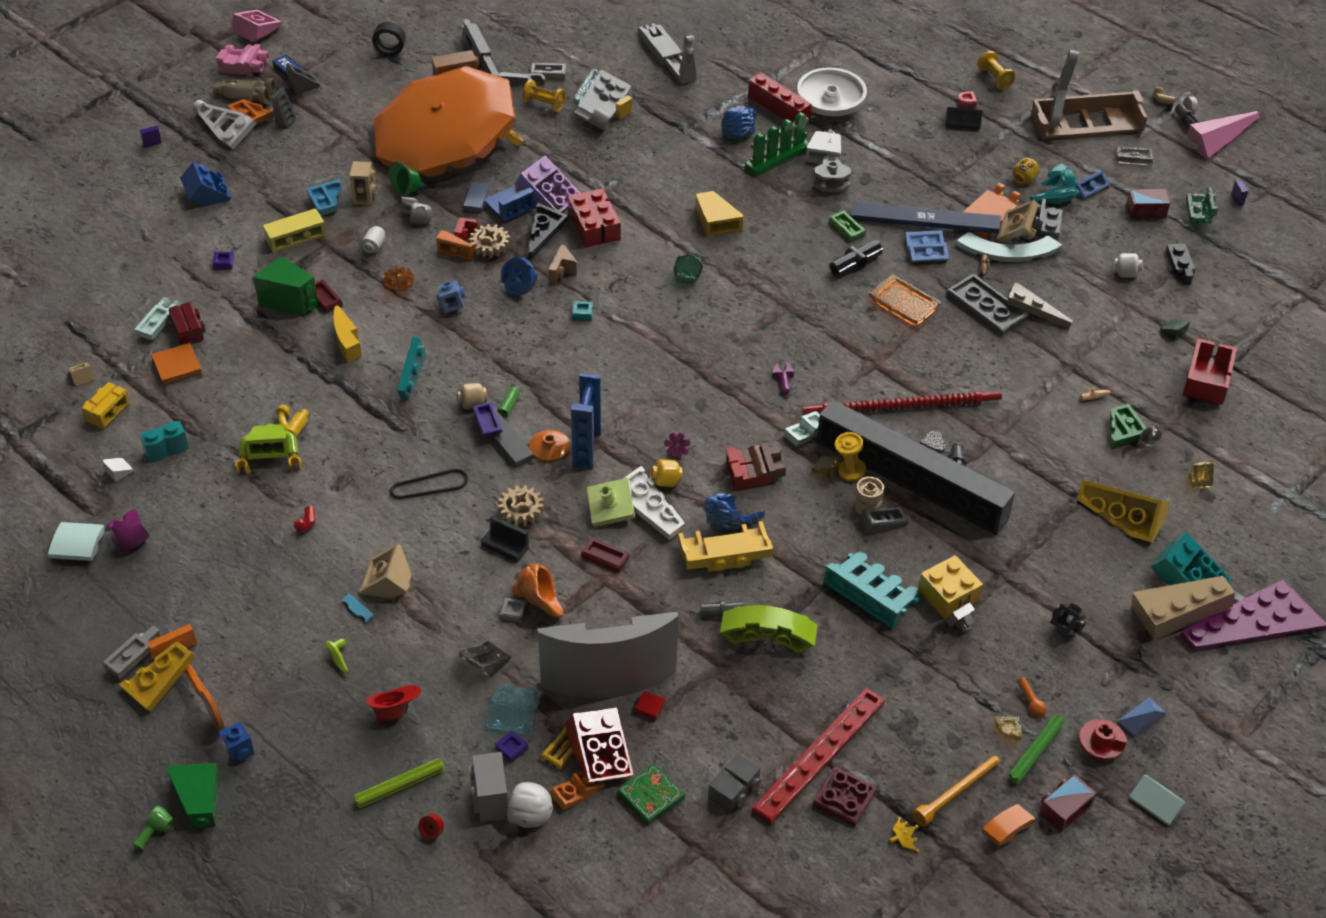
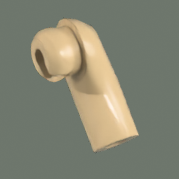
M1156 86L1154 92H1152L1153 97L1159 103L1173 106L1175 97L1162 94L1164 89Z

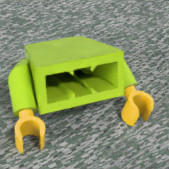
M282 424L254 426L250 433L240 440L238 453L240 459L235 463L238 474H240L242 467H245L246 474L250 472L246 459L288 457V455L291 456L288 460L290 471H292L293 464H298L299 470H301V459L297 456L299 452L296 437L289 431H285Z

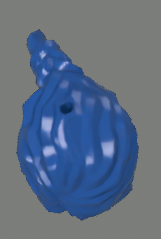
M734 106L729 111H725L721 122L722 135L727 137L728 140L750 137L755 132L754 115L757 114V111L743 106Z
M719 493L708 496L704 500L706 521L716 531L730 532L736 530L742 524H750L764 517L765 510L742 516L734 504L736 497L731 494Z

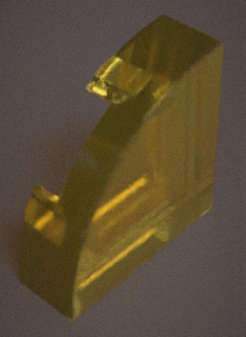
M1019 716L995 717V725L1004 736L1014 740H1021L1022 733Z

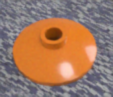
M544 430L531 438L529 449L536 459L544 462H554L561 460L569 453L570 440L562 432Z

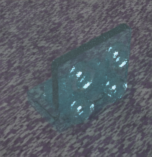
M512 684L499 685L489 702L487 728L503 731L513 730L516 733L533 735L535 731L536 710L543 698L544 692L538 691L534 687L518 688Z

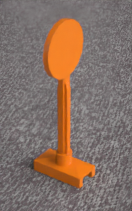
M185 625L147 642L153 661L156 656L175 642L181 643L187 649L197 645L191 625ZM189 664L184 673L195 692L202 698L212 722L218 732L225 729L219 710L192 665Z

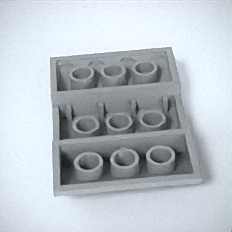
M678 612L631 617V625L586 630L585 623L538 628L541 687L561 695L600 699L636 693L660 683L677 669Z

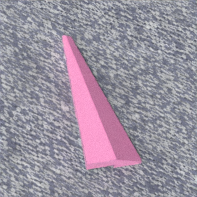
M1255 111L1190 124L1187 136L1198 145L1197 152L1208 161L1213 154L1219 153L1223 146L1229 145L1239 137L1243 130L1250 128L1253 122L1259 120L1260 116Z

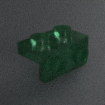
M1207 187L1206 194L1187 193L1186 205L1189 223L1212 224L1213 218L1217 216L1218 207L1215 206L1216 195L1213 194L1212 187Z

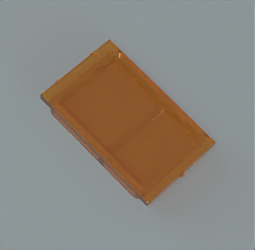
M891 274L869 292V296L873 298L875 303L911 324H919L941 305L939 300L894 274Z

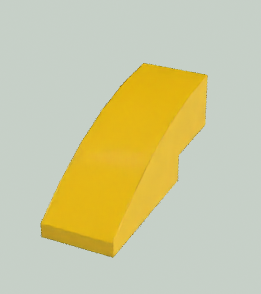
M338 305L335 306L334 327L336 339L343 357L349 363L362 357L358 330Z

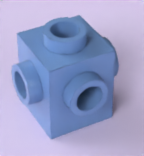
M457 280L453 282L447 281L439 286V294H436L439 305L443 306L445 313L464 307L466 294L463 286L459 287Z

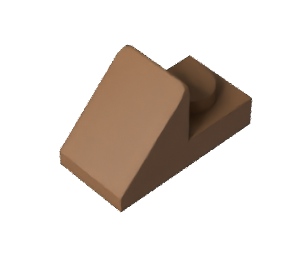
M565 245L560 246L549 267V283L557 285L559 279L563 278L564 273L577 275V262Z

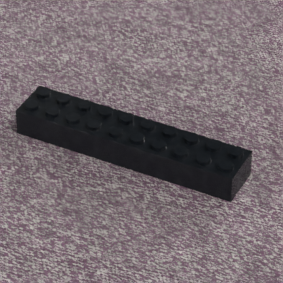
M832 400L820 413L817 443L838 453L835 449L836 438L846 432L857 433L863 440V448L858 453V459L864 462L867 469L996 536L1008 522L1015 492L835 400Z

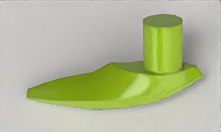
M341 638L335 642L327 641V650L332 661L345 674H348L347 666L339 649L346 646L345 640Z

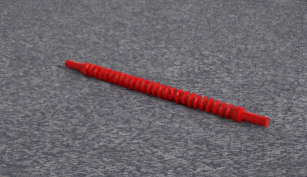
M975 391L973 394L971 392L968 394L963 392L962 395L960 393H957V395L952 393L951 396L949 394L945 396L941 394L940 397L938 395H934V397L929 395L928 398L924 395L923 398L920 396L917 398L913 396L911 399L909 397H906V399L901 397L900 400L898 398H895V400L890 398L888 401L884 398L883 401L878 399L877 402L873 399L872 402L861 400L860 403L858 401H855V403L850 401L847 404L845 401L843 404L856 412L861 410L864 413L865 410L867 412H870V410L875 412L876 409L887 411L889 408L892 411L893 408L898 410L899 407L902 410L905 407L907 409H910V407L915 409L916 406L918 408H921V406L926 408L927 405L938 407L939 404L943 407L944 404L949 406L950 403L953 406L956 403L958 405H961V403L966 405L967 402L969 404H972V402L981 404L982 401L1002 400V393H981V391ZM823 403L822 406L802 407V413L807 415L816 411L820 414L829 403Z

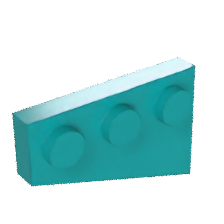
M413 336L397 388L401 399L409 400L411 393L414 392L415 383L427 357L425 346H423L420 337Z

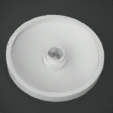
M820 68L810 71L802 76L797 86V95L812 104L811 111L820 115H848L859 110L866 101L867 88L863 80L854 73L839 68Z

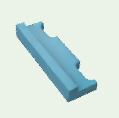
M348 594L341 600L342 603L349 605L348 609L357 617H363L366 624L375 617L372 612L351 594Z

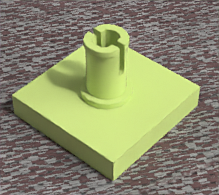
M628 478L587 487L591 519L594 527L635 518Z

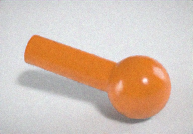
M1021 677L1017 680V683L1029 703L1028 712L1033 717H1043L1047 711L1045 703L1037 700L1026 678Z

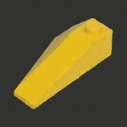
M1083 479L1077 497L1078 501L1122 529L1129 536L1149 542L1154 541L1162 528L1170 502Z

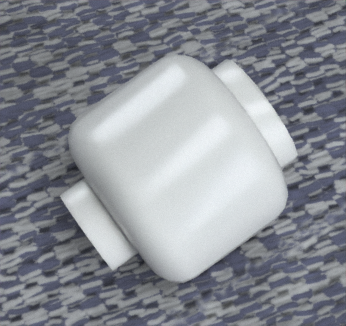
M1122 253L1118 258H1115V273H1118L1120 278H1136L1139 271H1143V260H1139V256L1136 253Z

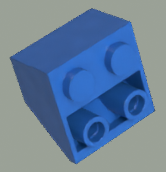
M192 162L180 177L188 199L203 207L231 199L229 188L226 186L223 175L217 171L209 170L205 165Z

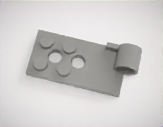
M600 70L577 106L574 115L605 131L616 113V103L626 97L631 85Z

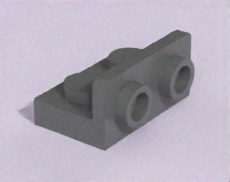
M1042 198V203L1038 205L1034 223V227L1037 228L1036 235L1059 239L1063 209L1045 207L1046 199Z

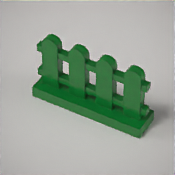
M798 113L795 117V122L792 123L786 119L783 121L781 129L772 126L768 130L767 136L758 133L751 144L753 157L745 162V168L758 177L806 152L809 142L805 139L807 137L805 129L809 118L803 113Z

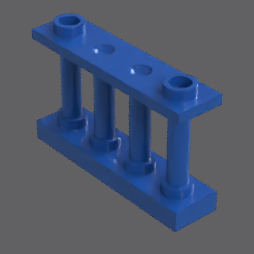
M580 373V404L572 403L571 407L572 467L593 469L594 435L601 436V376Z

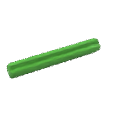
M1057 714L1053 715L1011 770L1008 776L1009 781L1014 784L1021 782L1064 724L1063 717Z

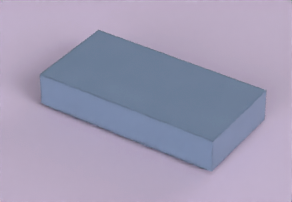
M471 182L463 205L464 211L482 213L485 204L484 199L487 198L490 190L489 184Z

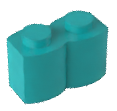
M180 421L167 423L161 428L151 429L140 435L143 450L149 462L160 461L168 455L179 454L189 448L186 433Z

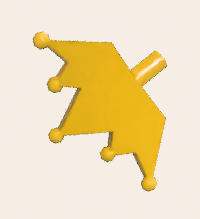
M898 817L893 827V832L896 836L890 838V842L893 843L898 840L902 848L919 853V849H916L913 845L917 838H911L918 825L905 827L908 822L900 823L901 817Z

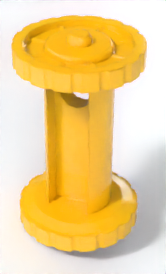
M987 51L978 59V69L983 72L989 71L995 77V86L998 89L1004 90L1010 87L1015 81V72L1012 69L1004 70L997 62L998 55L994 51Z
M528 80L524 86L522 98L526 103L535 99L551 104L553 111L559 112L565 103L566 93L563 89H558L555 93L536 87L534 80Z
M853 432L841 434L835 440V449L843 455L844 459L838 467L839 475L848 482L860 480L866 474V465L858 459V453L863 448V440L860 435Z

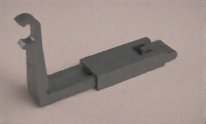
M468 19L463 20L462 37L468 51L472 50L474 56L479 59L478 70L508 79L511 87L526 84L528 80L540 81L542 85L545 84V76L540 73H498L490 58L491 51L477 24H471Z

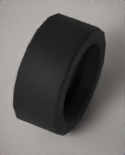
M392 22L378 24L372 37L375 49L381 54L389 56L399 54L406 40L405 31L399 25ZM382 33L392 34L398 39L399 43L394 45L387 44L381 40L379 35Z

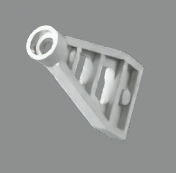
M197 100L192 107L193 112L202 117L218 139L233 150L256 125L252 118L241 112L209 105L202 100ZM216 113L220 114L221 116L213 123L211 118ZM228 119L235 120L225 132L221 130L220 127Z

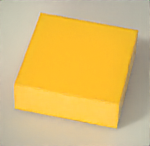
M627 95L616 103V118L621 120L632 112V98Z

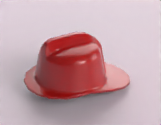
M407 685L387 692L377 693L369 696L366 699V704L374 709L378 722L394 721L405 715L408 710L409 701L414 700L420 695L421 688L416 685Z

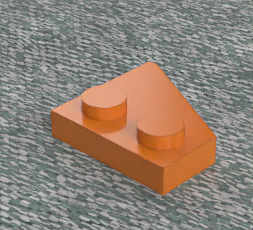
M245 99L228 105L229 110L247 115L256 124L274 117L273 108L266 110L262 108L261 104L252 103Z

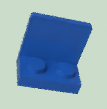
M513 186L484 199L485 204L503 222L535 208L534 191L530 187L519 191Z

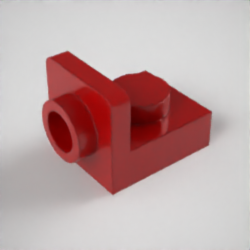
M459 217L454 230V236L467 240L470 233H474V229H478V221Z

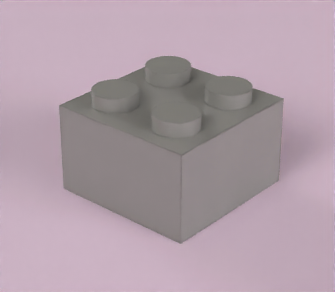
M502 752L473 755V765L469 766L474 814L479 813L480 823L507 819L508 798Z

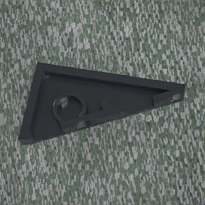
M537 203L531 231V241L529 242V257L532 258L568 221V215Z

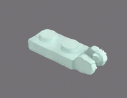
M166 297L163 298L134 329L135 334L153 341L171 320L168 311L169 307L180 306L181 304L178 301H174L170 305L171 300Z

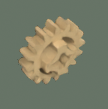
M487 224V227L481 225L480 230L474 229V233H470L469 242L472 245V251H476V255L482 254V257L489 255L490 258L493 255L499 257L500 252L506 253V249L510 248V236L508 231H504V227L497 228L496 224L493 227H490V224Z
M516 485L515 490L508 488V493H501V498L498 499V513L501 514V519H507L508 523L515 522V526L523 523L524 526H527V522L534 524V518L540 519L541 513H544V499L541 498L540 492L535 493V488L527 490V485H524L523 489H520Z

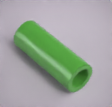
M516 387L509 388L497 410L503 418L509 416L520 395V390Z

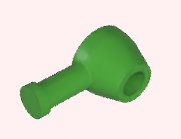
M156 806L147 819L146 827L132 845L143 851L154 831L167 832L170 829L174 820L164 808Z

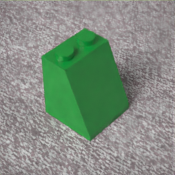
M280 257L253 276L258 305L261 307L305 316L319 306L314 277L284 257Z

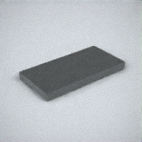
M974 273L946 291L948 297L1001 336L1029 318V314L1026 311L1007 304L1008 298Z

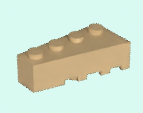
M1224 576L1132 592L1131 608L1152 639L1156 640L1232 608L1235 591Z

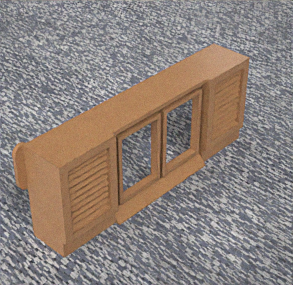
M1138 90L1065 97L1058 128L1049 126L1054 98L1033 100L1031 117L1042 139L1066 137L1067 139L1139 132L1144 131L1147 121V115L1141 105L1143 98ZM1104 111L1110 126L1094 127L1087 112ZM1081 113L1087 127L1070 129L1064 114Z

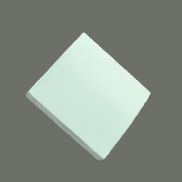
M61 522L52 539L48 558L92 561L98 552V541L104 534V525Z

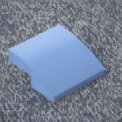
M942 230L905 232V243L911 262L949 260L947 243L944 242Z

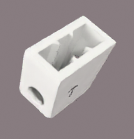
M826 129L824 132L816 131L807 146L806 162L823 164V157H828V161H834L835 157H839L840 161L841 135L835 134L832 129Z

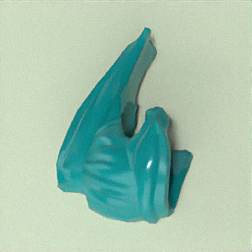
M1065 164L1057 165L1048 172L1047 176L1049 178L1041 182V185H1044V187L1052 185L1053 188L1043 194L1030 196L1029 198L1030 201L1035 200L1038 204L1042 203V198L1046 199L1045 204L1058 205L1067 202L1079 195V191L1075 187L1077 185L1076 177Z

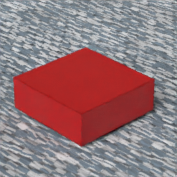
M643 691L635 707V713L657 720L665 704V698Z

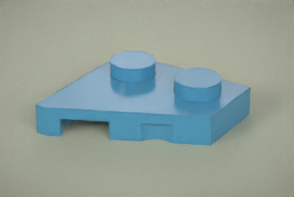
M340 179L306 188L307 195L320 216L337 211L341 191Z

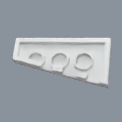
M642 466L624 477L630 481L634 512L668 540L685 529L684 521L674 508L666 502L665 496L657 490L655 483L651 478H648Z

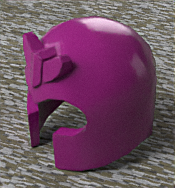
M135 509L127 512L123 516V521L116 518L106 525L105 531H109L114 544L123 550L135 549L149 538V534L142 526L140 517Z

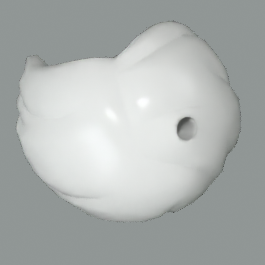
M532 782L519 783L511 794L507 809V820L509 823L517 824L524 828L543 825L550 818L553 809L550 794L539 784Z

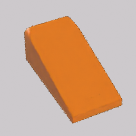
M440 231L436 237L437 252L470 261L473 260L471 244L447 231Z

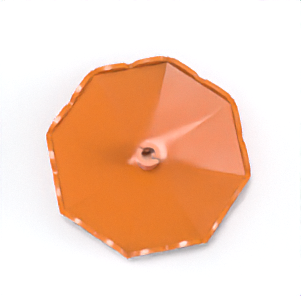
M464 66L410 82L373 118L376 157L388 167L393 162L399 161L406 167L414 169L426 177L444 173L447 166H453V168L458 169L474 164L476 158H484L492 151L496 138H504L514 126L516 115L509 80Z

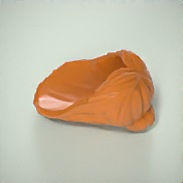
M536 563L524 568L520 572L517 582L513 585V594L518 598H525L527 602L539 607L552 617L561 618L563 616V609L557 600L555 584L550 570Z

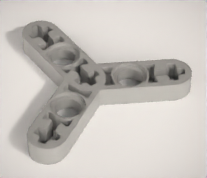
M1069 50L1060 78L1053 82L1050 96H1053L1054 100L1049 126L1057 128L1059 126L1067 88L1078 60L1079 51Z

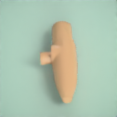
M1091 388L1089 393L1080 395V400L1086 401L1102 398L1110 394V391H1095V388Z

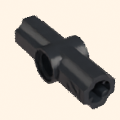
M872 240L859 248L855 246L848 248L844 256L829 263L832 275L840 277L853 269L862 270L868 264V261L883 254L881 243L878 240Z

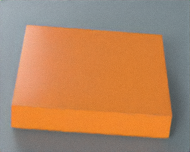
M190 343L151 354L163 385L202 374V369Z

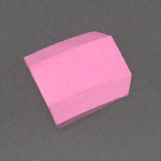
M259 10L234 13L232 28L235 35H240L250 40V42H254L272 33L282 24V21Z

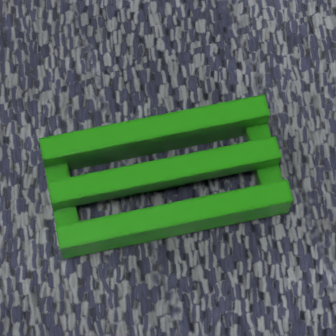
M845 211L829 217V223L850 242H854V238L858 240L860 236H866V230Z

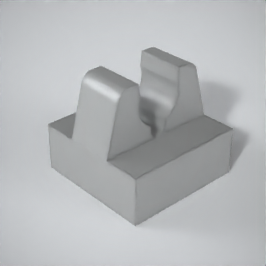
M968 603L953 612L946 622L950 628L956 625L964 633L975 624L971 615L975 609L971 603Z

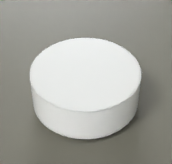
M1193 96L1186 97L1183 104L1189 110L1196 113L1198 109L1197 99Z

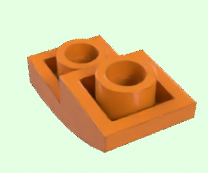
M579 771L573 774L570 781L552 787L550 795L562 810H566L598 792L605 786V782L588 783L583 771Z
M1016 804L993 818L982 828L981 832L990 841L1000 846L1014 840L1017 832L1033 826L1035 817Z

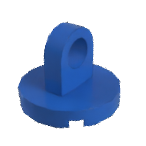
M513 257L503 265L501 281L506 287L505 290L511 295L520 296L527 294L533 288L534 283L537 282L538 273L534 271L532 264L527 259Z

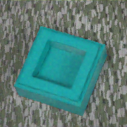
M574 301L572 319L592 321L593 302Z

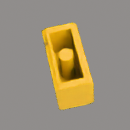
M108 382L103 388H99L89 401L83 404L81 410L84 420L104 429L130 403L126 389Z

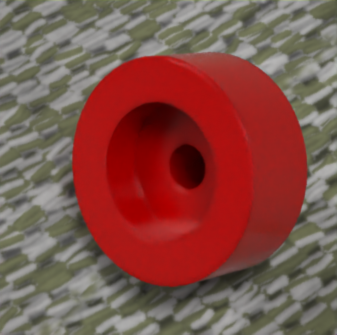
M431 813L420 819L418 830L423 838L433 840L443 833L444 823L440 816Z

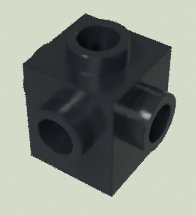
M1072 602L1070 605L1060 604L1053 611L1052 619L1049 623L1056 627L1055 630L1062 635H1076V633H1080L1086 624L1084 621L1086 615L1081 612L1083 610L1081 607ZM1073 616L1072 621L1069 622V617Z

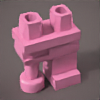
M227 44L225 49H221L216 57L219 72L239 75L246 74L249 77H252L254 72L262 73L264 69L263 62L268 63L270 60L269 52L261 50L259 44L254 46L249 44L244 49H235L233 45Z

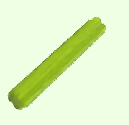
M439 758L354 795L355 804L358 808H362L443 772L444 765Z

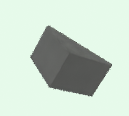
M287 63L288 83L296 95L320 86V83L313 75Z

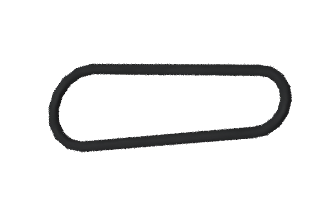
M449 469L395 483L391 487L390 492L392 496L400 499L456 490L467 484L468 475L462 469ZM450 472H461L465 476L464 483L455 487L407 495H396L394 493L396 486Z

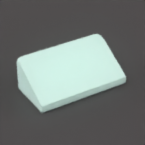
M1147 775L1141 778L1129 795L1130 800L1168 826L1182 812L1185 805L1184 800Z

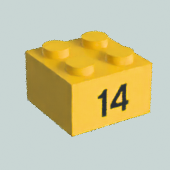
M955 555L922 572L918 589L941 616L946 619L966 604L971 603L972 605L980 601L983 584Z

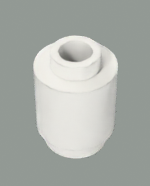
M378 226L370 228L361 241L362 248L367 253H377L385 240V231Z

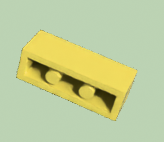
M316 208L263 225L265 240L273 253L326 236L324 221Z

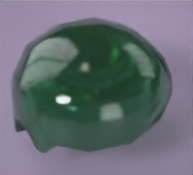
M680 255L677 257L673 267L674 277L682 283L692 284L700 278L703 264L694 255Z

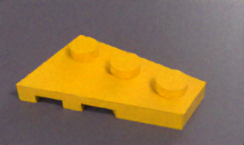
M175 642L156 656L153 663L146 668L141 667L136 671L134 677L128 681L124 680L119 685L143 707L152 712L196 656L181 643Z

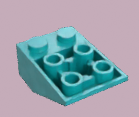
M1187 532L1171 540L1151 565V568L1169 585L1224 576L1228 583L1231 581L1227 573Z

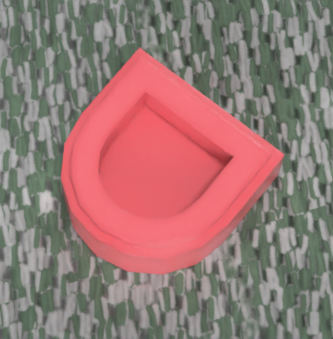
M974 92L960 93L957 103L962 107H976L977 101Z

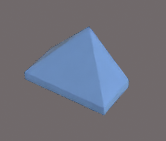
M1147 698L1120 718L1117 724L1135 738L1165 716L1166 712L1151 698Z

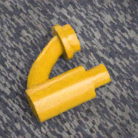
M282 404L275 409L279 424H282L285 431H289L297 438L308 422L307 416L309 412L306 409H302L301 412H297L288 424L286 419L290 416V408Z

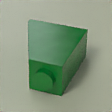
M217 764L168 766L167 771L171 784L191 827L206 828L208 826H216L220 782Z

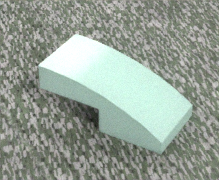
M815 411L802 416L800 423L785 428L783 435L796 447L808 442L817 436L820 414Z

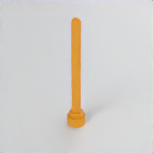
M992 756L930 805H920L913 811L915 821L922 827L931 823L935 812L998 765L1000 762L999 757Z

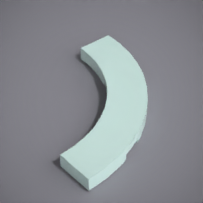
M970 232L956 240V245L974 255H977V253L980 255L987 254L990 260L1003 262L1032 261L1033 258H1045L1055 254L1062 248V244L1050 236L1035 242L1017 245L987 241Z

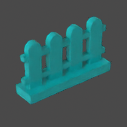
M857 552L854 555L849 553L846 558L847 560L841 565L830 563L826 567L823 583L891 629L898 625L900 615L904 616L906 614L908 606L912 603L917 605L920 601L918 598L919 589L916 587L904 589L901 587V577L897 575H891L889 578L883 575L884 566L878 563L872 566L866 563L867 555L863 552ZM862 569L864 572L857 577L854 573ZM877 580L881 582L876 588L871 586ZM892 593H898L899 595L895 599L889 598Z

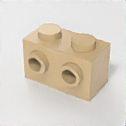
M353 161L349 175L353 204L371 205L374 195H377V184H374L376 172L372 170V162Z

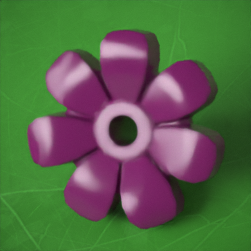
M673 432L669 434L670 440L664 441V446L669 447L666 452L669 455L674 453L676 459L681 458L682 454L687 455L689 453V449L686 446H689L691 442L689 439L684 440L685 434L682 432L678 433V435Z

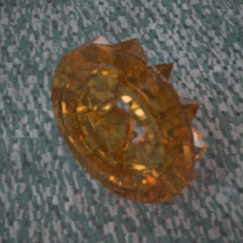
M395 266V269H388V272L384 273L383 281L390 289H406L413 284L414 273L410 269H405L404 266L401 268Z

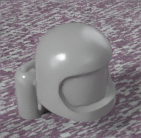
M401 198L402 205H400L399 212L410 214V223L424 225L431 221L433 212L428 204L419 203L416 198Z

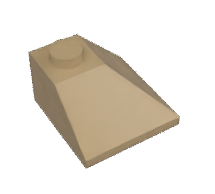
M397 543L370 558L359 590L360 594L393 599L408 591L412 574L401 545Z

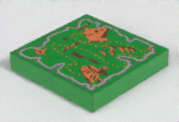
M655 763L618 788V794L648 825L685 799V793Z

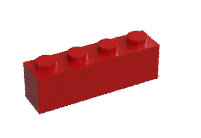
M759 73L749 79L748 97L781 118L790 120L792 123L795 122V117L798 113H803L810 121L812 107L810 102L763 73Z

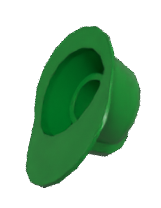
M399 161L391 164L389 169L390 183L403 197L416 193L419 188L424 186L420 181L418 171L406 167Z

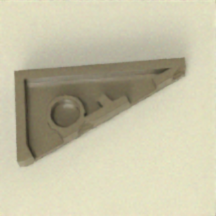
M1015 282L1007 299V304L1065 328H1070L1073 320Z

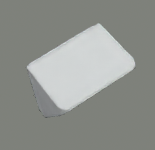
M123 458L105 459L102 461L104 470L115 482L134 472L133 468Z

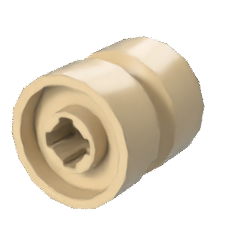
M864 477L857 483L854 508L860 515L863 510L880 509L882 506L884 485L878 478Z

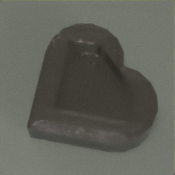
M937 430L928 432L920 442L921 445L939 454H943L946 448L943 434Z

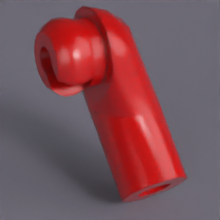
M313 506L305 507L304 519L298 518V521H294L293 526L297 532L304 533L315 525V508Z

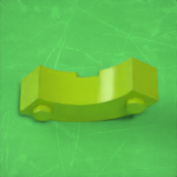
M763 605L737 606L723 612L720 634L734 645L747 641H759L760 637L772 638L775 643L788 647L796 653H801L815 647L818 625L805 615H800L783 608Z

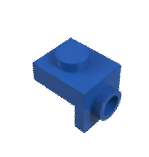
M237 722L219 732L226 745L232 764L246 760L249 756L255 754L251 738L241 722Z

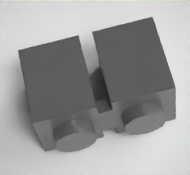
M738 753L725 766V770L729 773L726 774L724 771H721L709 784L708 798L730 813L736 807H741L749 792L755 791L761 783V768Z

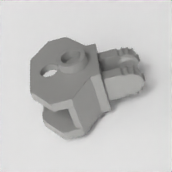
M823 157V164L814 168L813 187L826 192H841L850 187L851 168L841 164L839 157H835L834 161H828V157Z

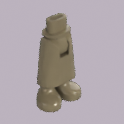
M268 78L262 87L260 81L223 80L222 82H216L213 86V92L227 98L245 99L253 103L256 101L269 105L271 97L276 93L277 85L274 78Z

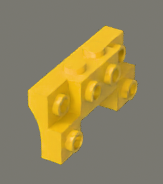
M763 521L758 522V528L747 530L746 524H742L741 533L703 538V541L700 531H695V538L684 539L683 533H678V544L687 570L707 567L708 572L743 568L751 566V560L773 556L772 543L767 536Z

